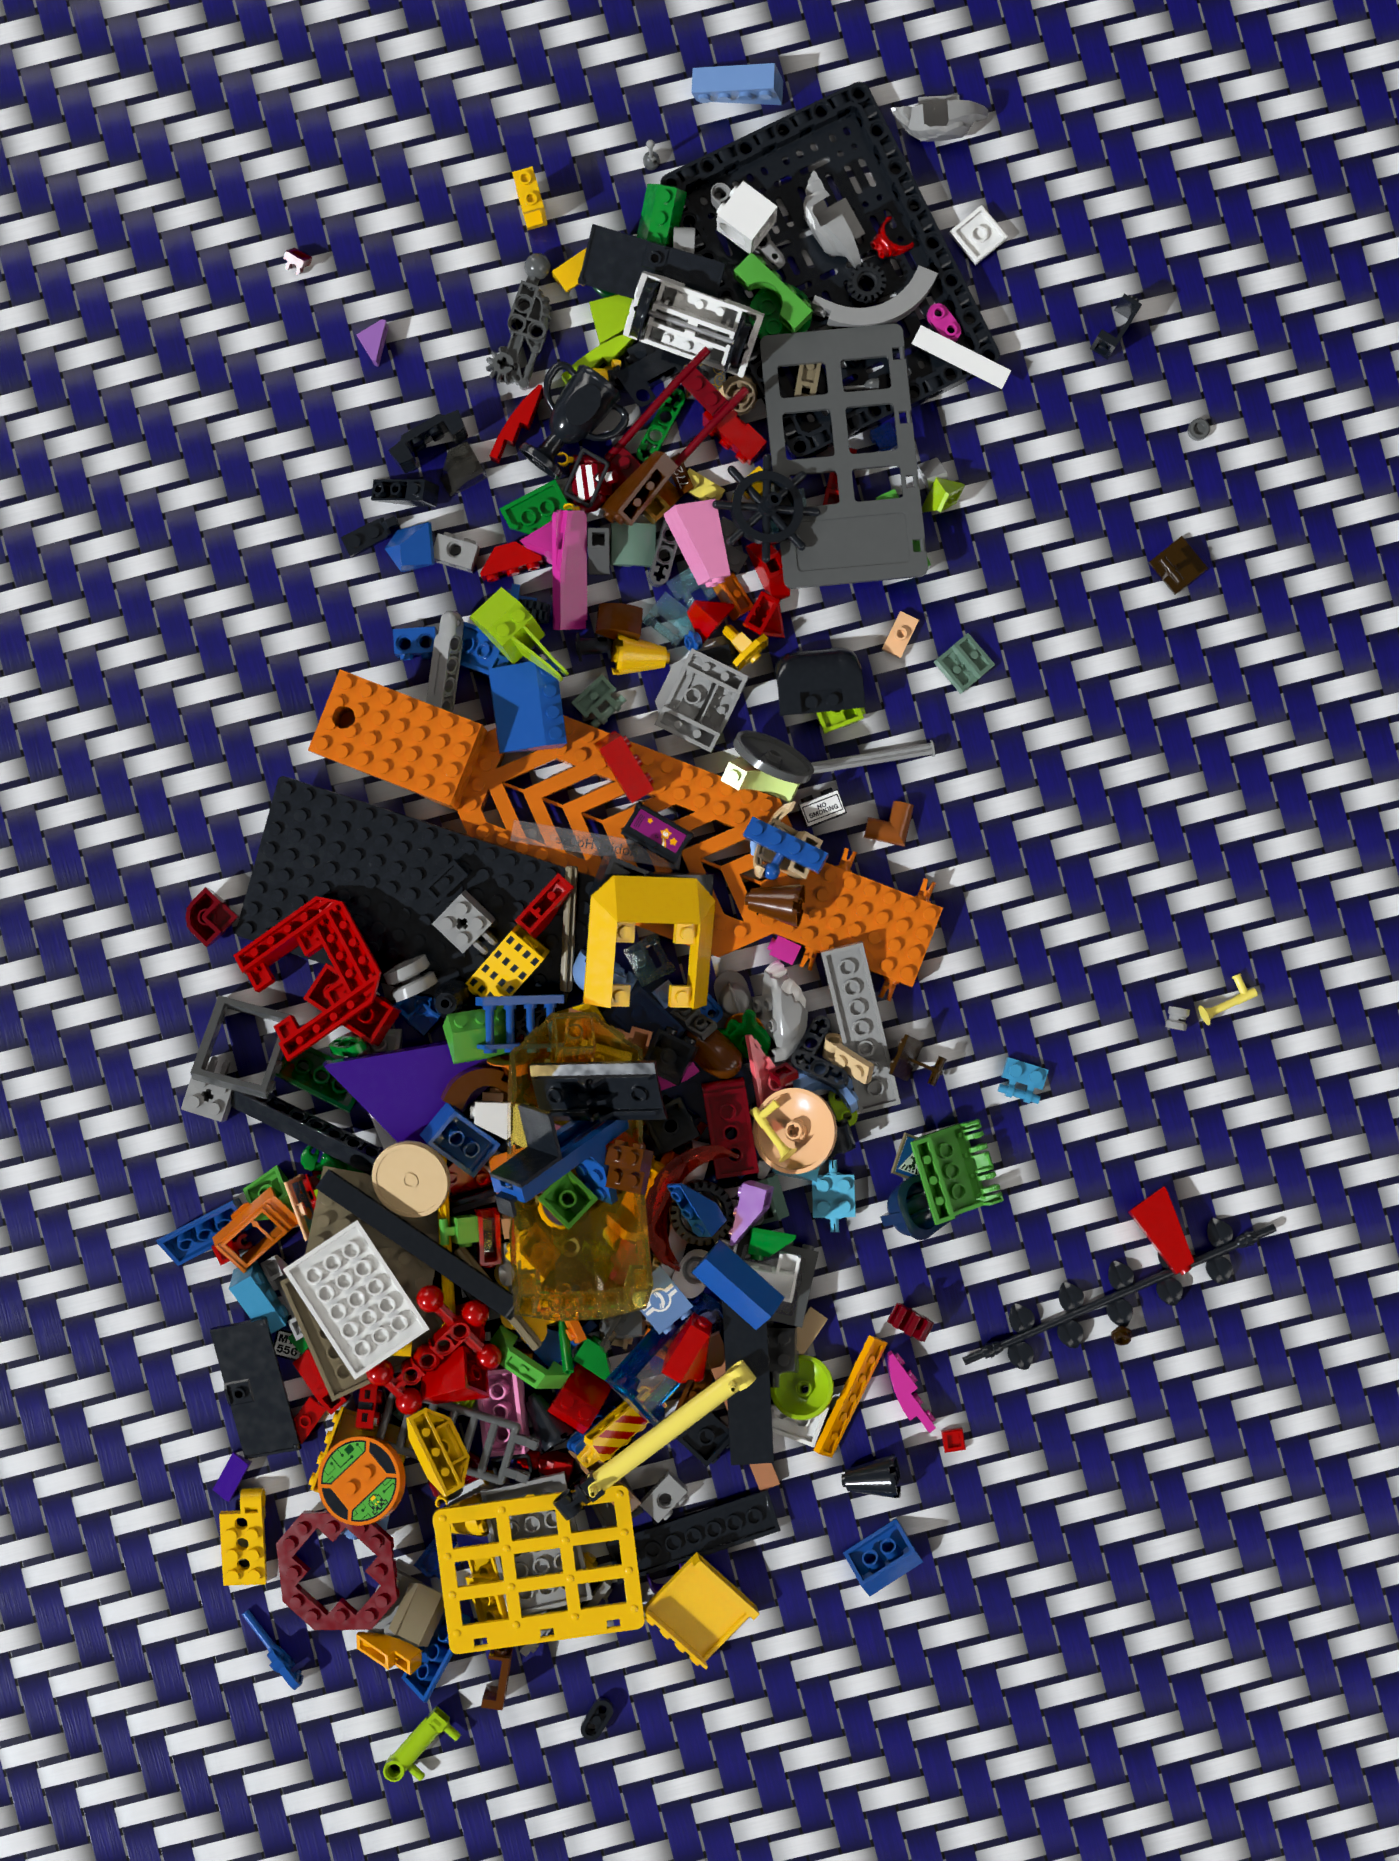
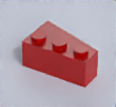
M733 409L709 435L711 437L715 435L720 440L721 446L726 450L731 449L735 452V457L741 463L751 465L767 447V441L749 423L746 424L737 417L738 413ZM707 410L703 413L704 427L713 418Z
M613 731L594 743V746L601 753L604 762L609 766L631 803L636 802L654 790L651 785L654 783L648 772L644 773L640 766L643 763L637 754L633 755L629 748L632 745L626 735L622 737L618 732Z

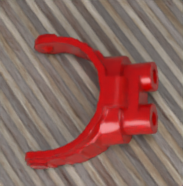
M891 216L885 219L878 230V234L870 242L871 248L878 251L880 258L901 255L914 247L913 242L906 246H899L888 239L884 228L891 221Z

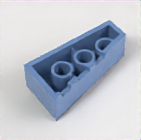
M775 63L693 68L691 93L695 100L700 103L782 105L783 79Z

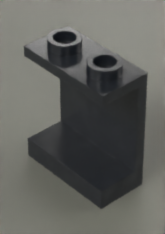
M1124 293L1114 311L1128 319L1117 337L1102 329L1090 347L1091 350L1108 360L1142 306L1136 297Z

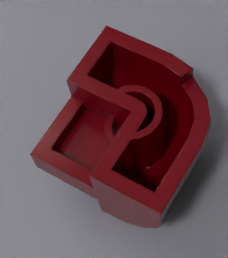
M205 887L186 908L185 918L186 926L190 932L208 947L215 943L239 916L220 896Z

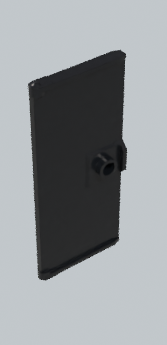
M592 224L578 283L634 299L643 271H647L684 283L685 287L717 298L726 263ZM656 282L647 283L646 287L652 288ZM659 282V288H658V291H657V295H658V292H659V289H660V286H661V282Z
M267 1317L211 1328L210 1333L224 1381L226 1399L231 1406L244 1458L252 1459L300 1450L302 1447Z

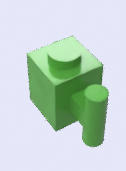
M476 1215L450 1216L451 1226H448L447 1218L439 1219L440 1245H449V1236H451L453 1243L459 1244V1247H470L472 1243L479 1242L478 1217Z

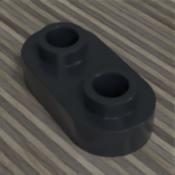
M598 1698L594 1701L581 1724V1734L585 1739L595 1740L603 1732L613 1714V1704L609 1699ZM603 1705L607 1709L605 1711H601L599 1707ZM594 1724L595 1729H589L588 1725Z

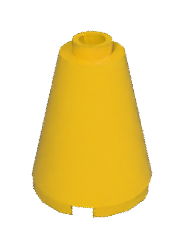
M620 634L617 635L615 640L613 639V652L611 653V662H615V668L611 667L613 675L665 668L666 664L670 662V652L664 646L642 639L637 641Z

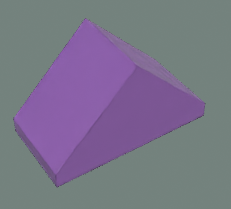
M383 319L356 334L373 364L377 367L380 364L389 328L386 320Z

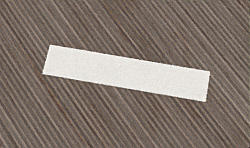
M922 325L912 342L913 345L1000 389L1003 388L1011 370Z

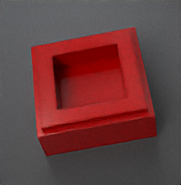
M962 1427L941 1430L945 1453L966 1450Z

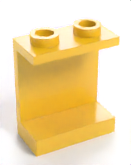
M533 166L512 172L527 230L548 225Z

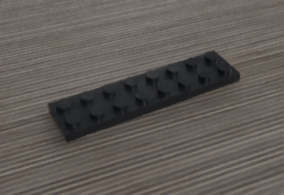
M768 1489L635 1531L634 1538L639 1577L687 1562L696 1552L703 1557L781 1531ZM619 1540L606 1541L612 1565L622 1564ZM624 1578L617 1579L619 1584L624 1582Z

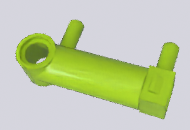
M438 1706L425 1717L400 1747L388 1757L383 1769L384 1777L388 1781H399L407 1770L421 1781L425 1777V1773L414 1762L443 1730L455 1741L460 1738L461 1734L449 1724L450 1717ZM396 1764L400 1767V1770L394 1771L390 1765Z

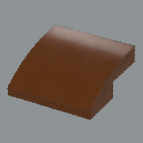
M623 603L599 604L595 633L614 640L620 634L638 641L641 635L643 608Z

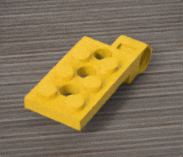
M242 1488L240 1493V1510L221 1511L219 1514L223 1586L263 1585L267 1583L264 1527L266 1495L264 1488ZM244 1518L247 1521V1525L244 1527L239 1526L237 1519ZM238 1539H246L249 1545L247 1547L240 1546ZM247 1559L250 1566L242 1567L239 1564V1560Z

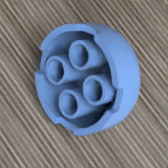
M581 949L574 962L572 973L574 981L584 991L586 951ZM614 962L613 984H629L632 991L637 977L630 971L626 974L625 970L620 967V964Z

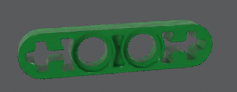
M676 388L657 411L637 449V459L640 463H643L648 458L647 456L644 459L641 453L642 451L646 452L649 447L646 441L652 445L650 455L654 451H660L684 406L685 395L682 390ZM676 395H679L680 402H675L673 409L676 410V412H674L671 408H669L672 404L671 396L675 397ZM664 412H668L672 416L671 421L668 423L660 420V415ZM655 430L660 431L662 438L659 441H653L650 438L651 432Z

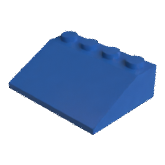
M545 660L557 671V668L549 660ZM531 661L488 669L499 754L562 748L567 744L558 679Z

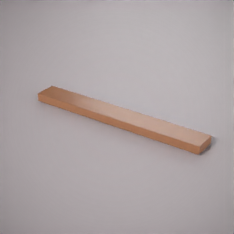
M719 1331L711 1334L707 1359L715 1381L726 1373L724 1342ZM726 1400V1401H724V1403H725V1406H726L727 1411H728V1405H727V1400ZM772 1463L749 1464L760 1491L780 1484Z

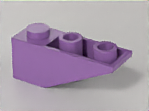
M753 1180L746 1181L740 1185L738 1190L739 1202L733 1212V1217H735L734 1225L731 1226L729 1231V1245L733 1246L739 1243L770 1208L774 1187Z

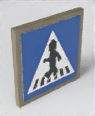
M904 1132L890 1173L907 1179L919 1174L910 1142L918 1137Z

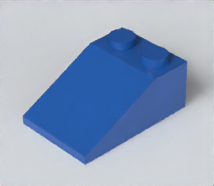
M447 1102L420 1134L427 1145L473 1178L501 1145L482 1128L475 1125L465 1114Z

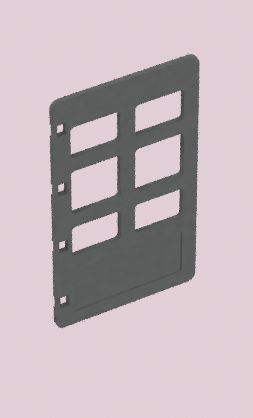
M884 324L764 336L760 341V353L772 471L782 474L788 479L791 476H796L801 471H804L806 475L834 472L837 475L839 503L808 506L819 508L821 513L819 516L803 515L801 523L795 531V534L806 545L803 551L798 550L789 539L780 543L785 586L789 589L924 576L928 570L902 327L898 324ZM892 349H899L900 359L893 360ZM882 357L888 359L890 388L845 392L843 390L842 361ZM818 363L825 365L828 386L827 394L782 398L780 396L779 367ZM892 405L898 448L892 451L850 453L846 409ZM829 411L831 415L834 455L788 460L786 457L782 416L793 413ZM906 412L907 423L900 424L899 413ZM893 466L900 468L903 494L901 498L861 502L855 500L852 478L854 470ZM913 476L914 487L907 488L906 477ZM774 485V491L779 492L781 488ZM788 496L779 504L792 506ZM778 514L789 525L792 515ZM920 540L921 552H914L913 541Z

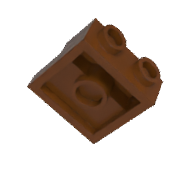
M616 1139L615 1144L608 1143L605 1165H609L605 1187L646 1195L654 1151L645 1150L646 1145L633 1143V1146L629 1147L628 1142Z

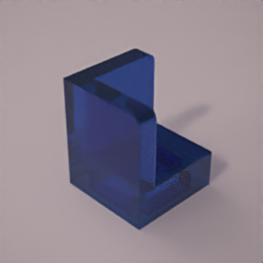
M890 422L870 431L869 438L872 443L876 442L880 452L889 451L893 448L896 450L898 448L896 433Z

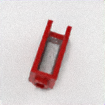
M496 1207L475 1209V1215L478 1217L479 1232L477 1260L480 1266L492 1268L497 1264H502L500 1214Z

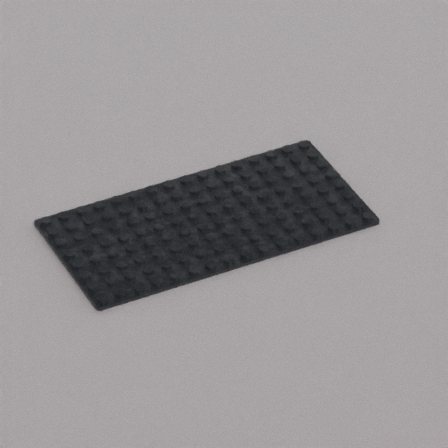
M281 776L278 778L236 928V935L254 941L315 896L342 901L349 910L382 972L379 982L387 984L383 977L384 973L408 959L425 954L430 965L420 974L432 971L435 973L438 982L418 993V995L434 999V994L442 983L449 980H460L466 983L517 925L514 920L558 873L565 878L566 867L286 776ZM455 858L469 875L437 904L423 887ZM579 871L574 962L580 950H583L587 939L591 896L588 895L595 879L594 876ZM464 890L474 897L495 918V921L487 930L496 938L498 943L494 946L482 935L478 938L489 951L486 955H483L473 945L462 953L432 924ZM564 903L549 925L536 938L550 952L512 995L563 994L564 1003H557L555 1018L557 1011L565 1009L570 993L560 990ZM464 918L460 922L463 925H467L468 921ZM300 945L289 952L322 964L328 963L333 965L324 947L311 957L304 955ZM401 982L390 986L396 987L397 985L401 984ZM475 1005L474 1010L483 1009V1006ZM537 1006V1008H535L536 1011H538V1010L541 1009V1008L538 1007V1006ZM523 1010L519 1012L517 1021L523 1018ZM546 1017L541 1019V1029L544 1027L546 1023ZM555 1027V1036H556L557 1031H558V1029H557L556 1027Z

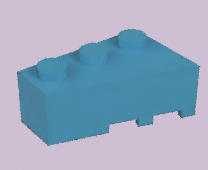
M257 1260L246 1269L245 1273L239 1268L234 1269L229 1290L251 1320L267 1317L271 1334L286 1326L289 1315L288 1311L281 1304Z

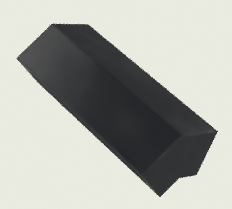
M486 1184L450 1195L449 1208L452 1216L473 1214L475 1209L496 1207V1192H494L493 1184Z

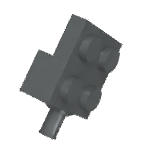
M767 1328L769 1374H771L772 1388L780 1387V1374L799 1373L796 1328Z

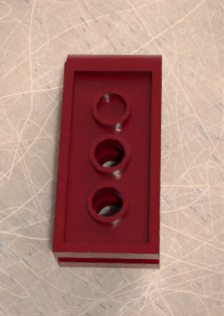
M739 1077L701 1083L715 1178L722 1179L759 1173L744 1078ZM728 1127H733L736 1130V1136L733 1139H727L725 1136V1130ZM732 1148L739 1150L740 1155L736 1160H730L728 1157V1152Z

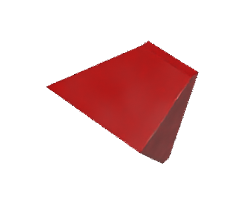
M761 591L743 626L760 635L765 634L766 636L785 638L780 600Z
M699 600L693 602L687 614L695 632H698L702 638V645L733 610L734 604Z

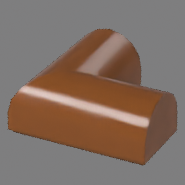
M893 801L889 821L868 817L863 838L905 847L914 805Z

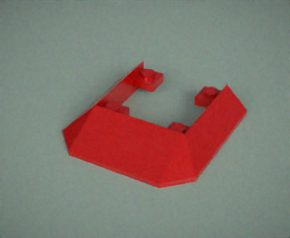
M315 896L233 955L242 973L247 974L254 990L259 993L276 981L269 966L299 945L307 957H311L324 947L340 980L324 990L331 1006L302 1027L299 1026L293 1015H289L273 1026L281 1040L278 1044L287 1061L297 1057L375 1001L382 972L349 910L342 901Z

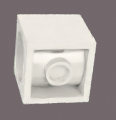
M743 181L740 186L736 185L732 189L727 203L723 202L716 212L718 214L716 221L717 230L750 254L754 252L776 223L778 206Z

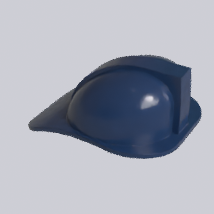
M920 1174L904 1180L892 1191L887 1202L888 1212L880 1216L883 1226L893 1225L898 1232L917 1240L929 1238L940 1228L952 1221L935 1225Z

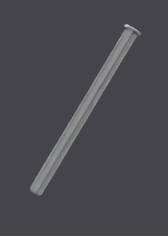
M930 740V743L812 762L811 764L814 768L813 774L925 755L935 757L933 740Z

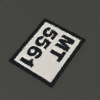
M283 1329L277 1330L274 1340L277 1357L295 1361L302 1354L288 1340L292 1332Z

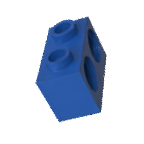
M432 626L393 629L394 655L397 658L400 657V660L403 661L413 660L414 656H421V659H432L434 639L438 634L437 628ZM424 639L432 640L429 648H422V641ZM404 640L411 641V646L407 650L401 649V643Z

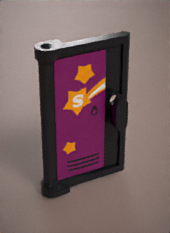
M640 801L636 804L633 814L621 832L622 835L672 864L676 863L687 843L694 837L692 831L684 829L643 805Z

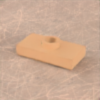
M900 611L882 650L901 658L919 620Z

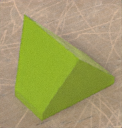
M936 477L922 506V513L936 510L942 512L955 505L965 485L960 482Z

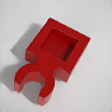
M246 1232L240 1233L236 1240L233 1241L231 1239L227 1243L239 1256V1249L246 1250L252 1246L251 1242L247 1244L241 1242L242 1238L247 1236ZM214 1244L211 1245L220 1265L230 1261Z

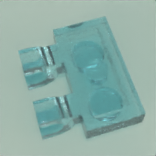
M690 568L666 582L677 602L683 599L688 609L695 601L691 593L699 588L702 589L708 601L716 597L712 587L706 588V585L698 586Z

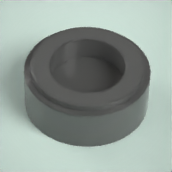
M1197 418L1189 424L1187 432L1191 439L1201 441L1209 434L1210 426L1206 420Z

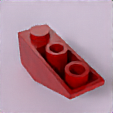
M309 1349L293 1362V1365L316 1399L330 1415L350 1398L351 1395L347 1394L334 1401L331 1400Z

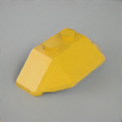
M423 1408L407 1417L408 1438L427 1479L444 1497L464 1487L470 1456L452 1419L429 1408Z

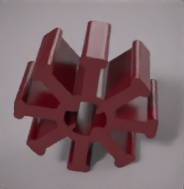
M901 1303L895 1304L887 1319V1322L892 1324L893 1327L904 1331L908 1336H913L921 1342H925L934 1325V1322L929 1320V1318L918 1314L912 1308L909 1309Z

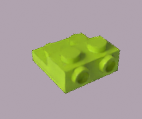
M864 708L816 713L824 734L862 721L864 719L863 715L866 714Z

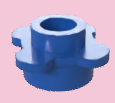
M690 630L684 639L686 648L688 650H691V648L695 650L702 648L700 634Z

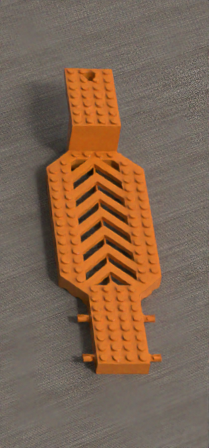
M341 669L339 670L308 751L415 792L439 805L457 811L468 836L563 867L576 866L579 872L596 877L602 859L595 843H593V849H591V844H587V848H585L587 839V843H592L593 841L584 818L603 824L613 849L620 847L622 844L621 854L619 853L620 848H616L617 853L615 854L617 858L637 866L633 855L630 856L631 851L628 854V849L630 850L624 835L621 834L633 814L635 806L604 820L584 813L625 795L609 766L604 762L601 753L594 746L595 742L610 733L563 715L567 740L565 746L555 749L534 750L533 753L501 766L505 753L499 754L496 728L487 731L480 723ZM630 741L632 745L629 748L633 755L637 754L643 763L640 766L644 773L648 772L654 781L651 784L654 790L647 794L653 798L642 802L643 805L657 813L672 806L692 812V814L673 821L688 831H692L712 821L732 828L684 849L680 854L689 873L706 874L702 863L722 871L743 919L741 921L725 915L713 890L712 897L715 899L711 955L719 958L764 937L775 934L805 946L806 950L799 966L803 968L809 959L807 970L812 971L817 954H820L821 951L862 941L869 971L883 976V979H885L878 997L883 998L888 989L886 1000L891 1002L897 984L901 983L913 987L943 907L932 904L929 901L936 885L935 882H931L926 890L928 879L923 878L919 893L914 897L852 873L850 870L857 852L853 851L847 860L848 848H844L839 865L834 866L825 862L819 874L810 870L806 879H794L781 871L774 880L765 879L758 881L745 876L742 873L754 869L753 855L751 853L722 866L704 860L702 858L747 839L743 836V833L752 817L768 823L774 813L783 806L781 800L757 790H737L721 781L722 776ZM554 760L573 766L571 769L525 789L505 783ZM594 775L613 782L563 805L544 798ZM505 787L524 794L545 844L526 837ZM489 794H491L506 829L486 821L483 809ZM544 802L564 810L577 842L582 840L579 842V846H582L584 842V846L580 847L585 860L566 853L562 843H560L561 841L556 840L559 836ZM786 814L781 822L793 828ZM646 849L656 872H673L667 860ZM742 879L760 885L761 888L795 884L804 885L805 903H802L804 911L800 926L793 927L758 913L757 915L756 912L749 910L748 905H745L747 890ZM636 923L635 925L673 940L674 924Z

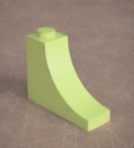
M741 756L729 761L721 778V781L737 790L752 789L765 792L788 803L792 802L800 785L772 777L752 766Z

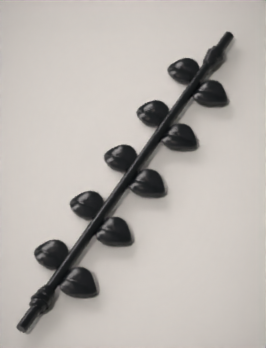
M1211 1218L1207 1225V1237L1209 1242L1217 1248L1194 1257V1262L1190 1266L1193 1268L1206 1262L1205 1268L1208 1276L1219 1284H1226L1232 1274V1264L1221 1255L1237 1248L1253 1246L1254 1243L1258 1242V1239L1276 1232V1227L1274 1224H1271L1257 1231H1246L1234 1241H1231L1233 1230L1230 1225L1216 1218ZM1158 1252L1160 1264L1167 1269L1132 1284L1134 1279L1132 1269L1114 1260L1109 1265L1108 1280L1111 1286L1118 1291L1083 1305L1084 1293L1073 1284L1063 1282L1059 1288L1058 1298L1062 1308L1069 1312L1032 1327L1035 1321L1033 1312L1025 1306L1014 1303L1010 1308L1009 1322L1012 1329L1018 1332V1334L1002 1341L986 1343L985 1346L981 1347V1350L962 1357L966 1366L984 1357L985 1359L993 1358L1008 1347L1007 1354L1010 1362L1019 1369L1027 1370L1032 1363L1034 1351L1024 1340L1058 1326L1057 1335L1060 1341L1069 1348L1075 1349L1079 1347L1084 1333L1082 1326L1072 1319L1107 1305L1106 1311L1109 1319L1118 1326L1127 1327L1133 1315V1308L1128 1301L1122 1299L1123 1297L1157 1283L1156 1291L1159 1298L1166 1304L1175 1306L1182 1296L1183 1287L1178 1280L1172 1277L1175 1274Z

